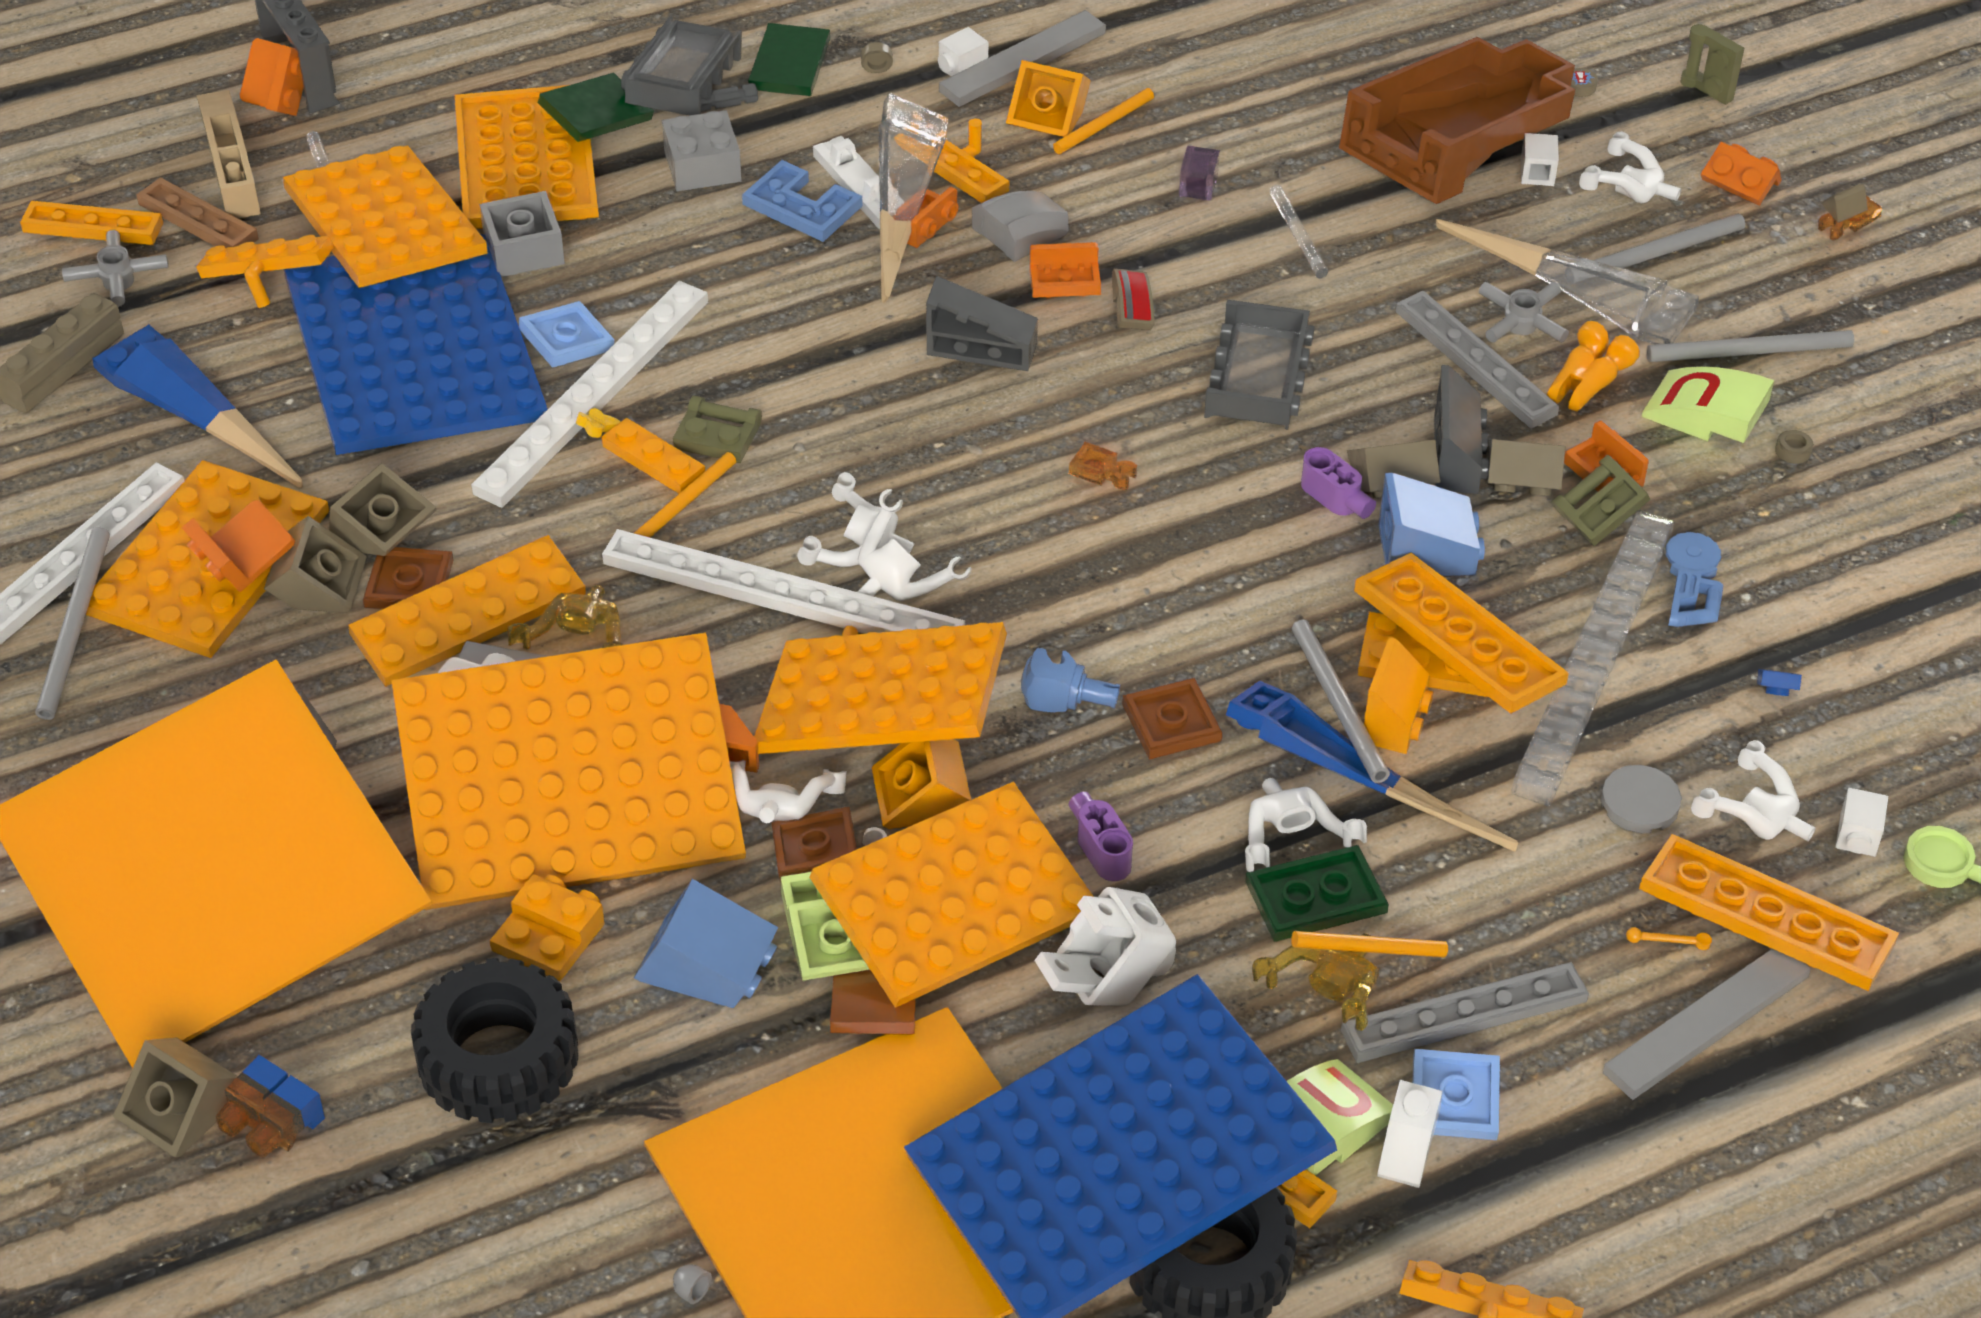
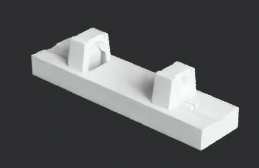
M839 136L828 142L813 146V157L841 187L862 196L863 206L860 209L878 229H880V212L882 209L888 211L893 216L905 205L889 188L885 177L882 174L878 176L856 152L855 145L849 138L844 139L842 136Z

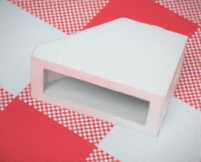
M1400 1080L1388 1123L1377 1177L1420 1187L1440 1112L1441 1090Z

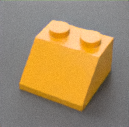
M1021 60L1006 124L1060 137L1067 136L1073 131L1083 113L1091 80L1081 73Z
M1388 637L1368 691L1364 725L1376 747L1407 754L1411 740L1418 741L1424 723V719L1420 718L1421 712L1429 713L1434 692L1428 690L1430 674L1393 637Z
M954 739L901 743L871 767L882 825L887 829L910 827L971 800L960 745Z

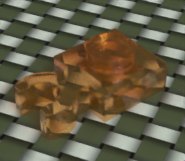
M1866 195L1868 210L1839 223L1830 213L1824 214L1818 220V229L1823 231L1831 227L1830 239H1839L1848 227L1857 232L1880 218L1882 207Z
M1084 442L1069 463V474L1102 486L1105 480L1112 481L1116 488L1127 490L1129 488V476L1136 478L1138 465L1127 460L1118 462V453Z

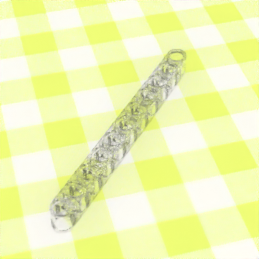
M1640 509L1637 511L1565 666V670L1569 673L1567 685L1553 692L1516 773L1511 790L1512 795L1548 807L1551 806L1665 553L1675 520Z

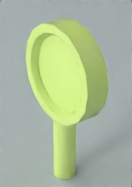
M1926 826L1916 830L1909 837L1903 858L1906 868L1916 879L1937 888H1952L1964 883L1967 878L1981 884V866L1974 863L1976 855L1973 846L1962 834L1954 829L1943 826Z

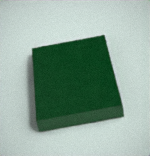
M768 23L748 79V84H755L758 91L812 96L830 41V29Z
M614 72L540 93L537 102L577 142L652 120L654 113L652 108L625 103V90L621 87V79Z
M1359 845L1246 873L1245 882L1274 942L1291 938L1294 931L1316 932L1388 913L1389 904Z

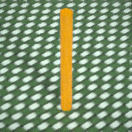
M1150 88L1142 90L1053 144L1054 151L1059 155L1153 100V91Z
M726 452L636 530L634 534L651 538L735 465V456L730 452Z
M1294 931L1291 937V944L1294 948L1443 958L1448 954V944L1446 941Z

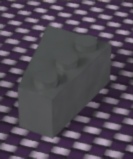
M936 276L926 302L927 355L1029 371L1037 347L1038 318Z

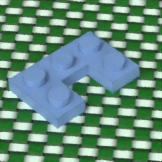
M784 160L776 164L742 194L744 206L822 242L863 206L861 195L837 184L833 185L817 201L798 194L797 192L809 182V172Z

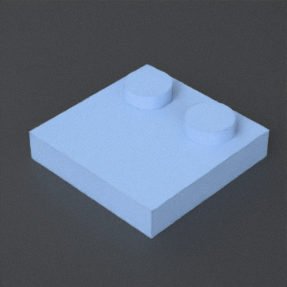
M580 301L519 317L518 327L552 368L606 353L614 345V338Z
M1415 1049L1412 1083L1442 1091L1440 1112L1433 1135L1497 1140L1499 1134L1500 1056Z

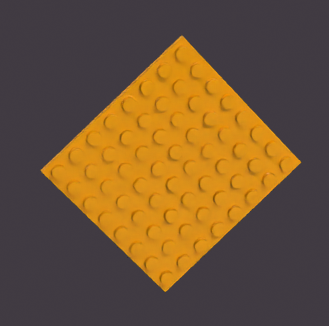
M277 659L0 804V841L132 1069L145 1040L177 1037L186 1043L432 905L429 896Z
M948 1007L916 1020L915 1034H884L644 1141L648 1153L745 1318H1003L1014 1312L916 1170L904 1149V1146L1003 1089Z

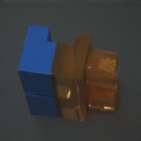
M258 1055L225 1089L228 1102L215 1116L218 1128L231 1138L235 1137L247 1125L253 1130L245 1136L246 1143L252 1152L261 1158H265L278 1146L289 1152L295 1143L298 1133L306 1126L314 1129L325 1119L320 1094L292 1075L288 1077L286 1071L261 1055Z

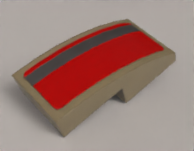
M1113 269L1112 288L1113 302L1117 303V327L1151 330L1155 325L1154 308L1147 272Z

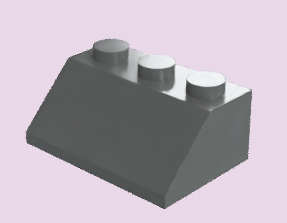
M1441 365L1434 413V439L1436 441L1440 483H1435V486L1457 493L1478 494L1480 480H1487L1489 460L1488 458H1482V454L1486 455L1488 433H1481V430L1486 429L1487 409L1481 408L1480 393L1449 365Z

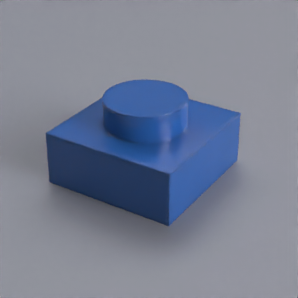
M1758 669L1757 684L1766 686L1765 693L1789 696L1790 689L1800 690L1802 675Z

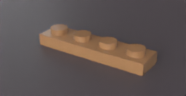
M161 177L136 194L140 206L151 212L161 213L162 218L214 246L236 247L246 242H256L259 239L255 227Z

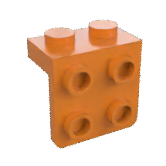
M259 38L254 39L240 91V99L272 111L297 116L304 87L298 52L295 48Z
M259 500L252 501L213 536H210L194 518L182 527L192 539L186 545L201 561L206 557L209 558L210 561L205 565L219 582L227 578L239 592L244 590L295 544L294 538Z

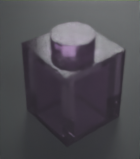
M1187 146L1180 170L1179 196L1212 200L1218 178L1220 150Z

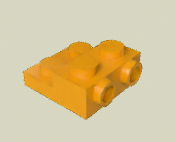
M533 874L511 901L512 913L490 939L491 951L508 959L523 961L524 966L528 968L533 964L545 970L546 976L551 975L561 982L605 925L602 904L599 898L591 891L581 890L578 894L567 889L564 882L554 875H547L545 878Z

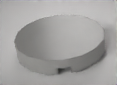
M1644 765L1624 766L1613 771L1605 780L1601 795L1602 807L1604 806L1608 811L1607 816L1613 823L1625 830L1641 834L1651 833L1652 829L1660 827L1661 830L1668 828L1677 819L1682 800L1678 785L1669 775L1656 768Z

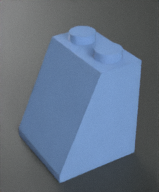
M1385 473L1378 524L1385 565L1402 556L1413 553L1442 576L1476 575L1478 560L1484 559L1485 546L1484 539L1477 537L1479 532L1478 512H1472L1470 498L1395 473Z
M692 879L665 916L634 978L646 984L734 1008L743 996L750 999L757 989L762 977L756 974L760 965L766 967L777 948V945L773 944L772 940L778 927Z

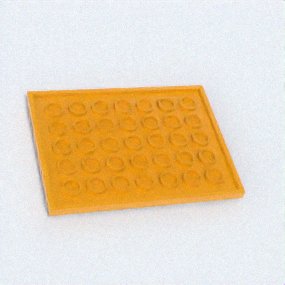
M706 632L391 680L421 886L432 901V905L425 910L516 896L533 874L545 878L547 875H554L561 879L566 887L746 858Z

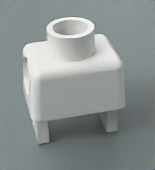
M1106 887L1098 897L1083 896L1078 902L1077 906L1081 912L1071 923L1069 935L1059 947L1057 953L1040 952L1034 960L1053 991L1077 993L1085 1005L1125 1006L1135 999L1152 976L1164 975L1170 970L1176 954V939L1146 894ZM1092 968L1100 971L1105 977H1100Z

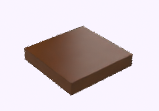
M395 547L386 556L376 555L363 597L364 608L384 609L448 580L454 561L452 551Z
M1195 678L1123 695L1122 705L1149 760L1222 741V731Z
M850 807L809 814L800 819L771 822L780 883L782 876L811 872L817 866L857 850Z
M871 970L833 976L830 1033L915 1034L916 999L895 1008Z

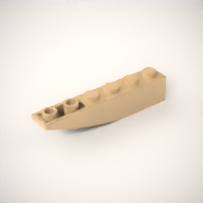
M224 90L197 95L225 212L239 219L261 214L250 163L230 91Z

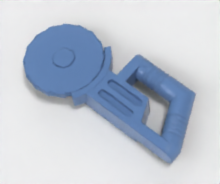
M1693 532L1677 534L1670 538L1666 545V557L1670 564H1672L1670 573L1677 576L1668 626L1683 627L1715 623L1719 617L1723 584L1710 579L1716 576V567L1721 560V549H1719L1716 542L1703 534ZM1698 593L1707 595L1705 608L1695 610Z

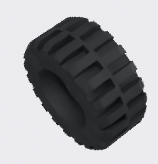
M489 958L483 964L475 965L474 961L462 965V970L457 973L451 970L440 978L441 984L439 986L433 984L425 992V1001L421 1000L417 1004L413 1014L415 1021L411 1024V1038L419 1078L422 1079L423 1088L428 1096L435 1098L436 1104L445 1111L450 1112L454 1108L455 1116L470 1120L472 1116L478 1117L481 1123H493V1119L504 1118L505 1122L517 1120V1115L526 1112L529 1116L541 1110L540 1104L544 1101L548 1104L560 1095L559 1087L565 1088L573 1077L572 1070L577 1066L579 1055L572 1002L568 993L562 990V984L551 975L546 977L545 970L533 964L529 968L525 967L524 962L521 960L509 958L508 963L499 962V958ZM492 1026H514L530 1033V1036L518 1047L501 1054L480 1055L460 1047L474 1033Z
M1276 1187L1211 1226L1228 1231L1243 1241L1250 1251L1241 1259L1224 1265H1206L1186 1258L1175 1248L1130 1276L1129 1284L1134 1294L1139 1297L1143 1295L1142 1304L1153 1314L1158 1311L1161 1312L1162 1318H1266L1272 1313V1306L1280 1305L1286 1295L1287 1286L1291 1283L1297 1230L1294 1228L1295 1217L1292 1208L1287 1204L1284 1205L1285 1196Z

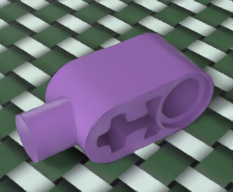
M1311 448L1304 454L1301 487L1306 493L1337 515L1355 513L1362 519H1365L1373 513L1376 501L1361 490L1362 476L1355 468L1327 448Z
M1088 792L1077 793L1070 799L1068 805L1078 820V843L1100 877L1108 881L1125 879L1130 874L1132 868L1133 839L1110 804L1101 800H1093Z

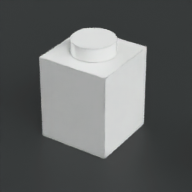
M969 27L940 40L939 68L953 76L987 59L989 42Z
M1525 133L1521 153V184L1554 186L1559 161L1558 135Z
M1848 787L1840 814L1835 848L1875 857L1884 832L1888 796Z

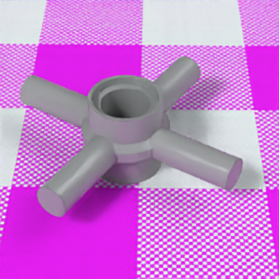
M110 230L106 234L107 246L97 253V264L62 268L64 282L101 278L104 287L110 290L111 301L119 307L125 303L124 290L133 284L134 272L169 268L166 254L131 259L127 249L121 246L120 233L116 230Z
M1484 282L1479 289V294L1503 307L1506 316L1486 331V338L1494 343L1509 331L1517 335H1529L1538 328L1557 341L1564 342L1568 337L1569 331L1542 315V306L1561 292L1559 284L1551 282L1538 293L1530 289H1518L1512 292L1511 295H1508L1490 283Z

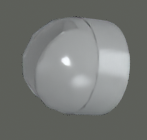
M693 1264L684 1265L678 1268L673 1276L674 1291L679 1297L690 1304H696L707 1293L712 1276L711 1273L700 1266Z

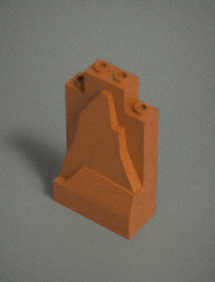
M1479 37L1472 38L1349 90L1339 148L1429 201L1439 204L1462 193L1465 179L1482 165L1493 152L1524 139L1525 133L1535 134L1570 117L1576 90L1571 87L1575 65L1527 39L1500 49Z

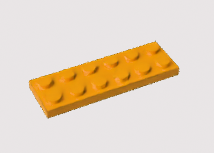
M546 535L349 624V634L384 686L387 687L392 684L391 680L409 677L461 653L466 641L482 643L586 595V586L550 536Z
M1413 553L1402 556L1355 580L1354 591L1510 714L1567 685L1569 673Z
M1671 834L1649 866L1639 886V890L1651 894L1660 900L1669 902L1698 917L1705 918L1734 933L1741 934L1770 949L1779 951L1806 963L1810 967L1817 968L1866 991L1870 990L1899 936V933L1674 834Z

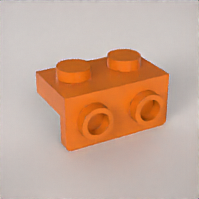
M1720 142L1701 172L1702 180L1759 206L1773 184L1779 186L1782 181L1779 167L1774 161L1766 157L1759 159L1750 155L1744 147L1738 144L1730 146L1724 142Z
M950 186L939 195L925 188L892 216L898 221H911V234L907 244L918 248L927 239L932 238L948 221H952L955 218L959 208L957 189Z
M1098 243L1031 245L1029 272L1032 297L1051 298L1101 295Z
M1601 420L1594 423L1591 438L1565 451L1564 464L1582 479L1600 466L1599 461L1606 455H1609L1641 487L1644 486L1649 464L1648 458ZM1608 477L1595 490L1599 492L1614 478Z

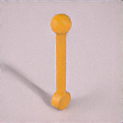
M1631 927L1626 932V938L1631 943L1649 940L1693 944L1700 950L1709 949L1712 943L1711 936L1704 932L1698 933L1696 937L1641 932L1636 927Z

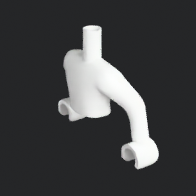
M1623 131L1616 132L1613 138L1609 140L1607 149L1609 154L1615 156H1622L1625 152L1633 154L1640 160L1644 169L1626 165L1621 173L1603 171L1599 167L1592 165L1585 169L1579 181L1580 187L1584 190L1597 189L1599 182L1616 185V192L1632 198L1637 203H1646L1655 194L1677 201L1681 193V188L1663 183L1665 179L1664 172L1653 153L1647 147L1631 141L1629 135Z
M844 472L838 476L837 483L832 488V495L837 501H847L856 509L846 528L844 537L854 541L859 547L844 552L831 551L821 548V542L816 537L808 536L804 539L803 547L799 549L797 554L801 564L813 565L818 561L839 567L859 565L858 556L860 549L882 507L872 505L853 491L856 481L851 474ZM894 512L877 549H880L894 538L910 554L914 543L894 534L898 522V516Z
M892 489L883 491L879 498L882 508L872 524L858 556L860 566L870 579L857 592L874 596L882 589L895 600L903 601L929 593L954 578L958 580L968 578L971 574V567L962 575L954 573V565L961 559V557H955L949 562L947 568L910 583V578L921 564L894 538L880 549H877L892 514L899 511L903 504L901 499L894 507H887L885 499L891 494Z
M1756 740L1750 741L1746 748L1740 751L1738 764L1747 770H1756L1759 767L1766 772L1774 783L1777 795L1767 793L1759 787H1755L1745 797L1743 802L1719 796L1713 788H1705L1700 792L1699 796L1694 798L1691 806L1692 813L1700 818H1710L1715 809L1732 814L1744 821L1758 837L1766 840L1773 839L1783 829H1786L1809 841L1816 827L1795 817L1799 811L1800 802L1788 773L1780 764L1764 753L1765 746Z
M730 761L736 800L740 810L745 814L760 818L764 823H770L773 820L788 821L804 817L810 811L822 791L829 794H842L845 792L847 771L830 772L829 769H823V775L812 778L800 795L795 788L777 783L765 784L759 790H750L748 777L745 772L746 761Z
M1268 778L1262 784V788L1267 795L1253 800L1249 810V845L1245 849L1246 870L1248 872L1254 871V864L1257 863L1264 864L1266 868L1270 867L1269 847L1264 844V821L1274 824L1281 833H1292L1308 828L1317 819L1325 829L1343 838L1344 847H1351L1352 839H1359L1363 843H1367V825L1360 819H1350L1343 823L1329 810L1321 797L1310 787L1283 790L1274 778Z

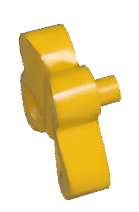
M592 408L588 415L579 412L575 423L584 427L590 437L600 438L603 432H608L621 421L603 414L599 409Z

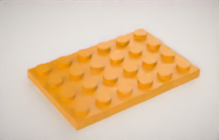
M568 85L454 95L462 211L475 228L483 229L479 204L546 191L557 221L584 220L599 217L591 140L587 139L577 142L537 103L540 93Z
M408 145L395 146L387 151L375 154H363L358 158L343 162H331L324 167L300 170L295 174L283 177L284 189L320 237L330 236L334 247L332 253L358 288L488 254L485 239Z
M202 460L94 586L86 615L212 658L266 591L264 587L271 566L244 590L239 592L227 578L219 582L205 565L210 561L209 558L206 557L201 561L186 545L192 539L182 527L194 518L210 536H213L252 501L259 500L288 531L307 516L321 523L329 513L328 501Z
M977 623L974 625L941 626L939 628L916 630L905 629L881 633L870 632L846 636L834 635L823 638H799L786 641L754 735L758 741V754L980 737L1007 636L1004 623Z
M1014 782L812 869L809 877L895 1008L1069 928L1081 912L1077 904L1082 897H1094Z

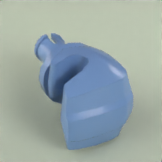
M1037 648L1027 660L1021 677V691L1024 694L1026 705L1032 710L1042 712L1075 710L1077 704H1080L1082 700L1110 706L1115 709L1120 690V684L1087 678L1085 666L1077 664L1067 651L1062 652L1061 662L1056 664L1048 657L1046 649Z

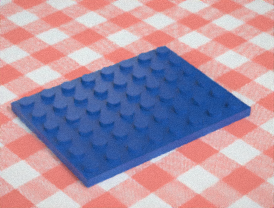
M480 234L486 241L485 235ZM488 243V254L358 288L335 255L327 257L321 265L284 269V276L336 455L533 423L548 410L500 272H497Z
M1196 974L904 1146V1149L916 1170L1018 1318H1062L1337 1151V1146L1331 1134L1200 976Z

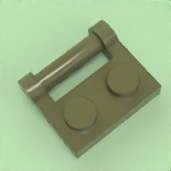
M1693 25L1689 35L1691 46L1687 66L1682 71L1680 82L1683 86L1695 87L1726 105L1734 100L1745 48L1705 25ZM1706 44L1709 46L1703 74L1699 71L1703 47Z
M693 395L690 399L688 410L673 436V446L679 450L719 459L726 452H730L735 456L736 463H741L760 427L762 411L754 408H749L747 411L706 402L704 397ZM702 415L744 425L743 427H739L703 419L701 417Z
M1609 455L1599 461L1600 466L1564 496L1559 494L1551 501L1555 509L1593 546L1597 545L1650 501L1648 493ZM1608 477L1614 478L1577 510L1573 507Z

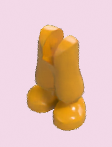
M1592 320L1585 322L1578 330L1579 346L1571 351L1564 366L1547 392V396L1551 400L1559 403L1569 390L1574 391L1568 408L1576 412L1584 407L1597 392L1613 382L1618 371L1634 365L1640 356L1637 343L1626 335L1616 336L1608 346V332L1603 325Z

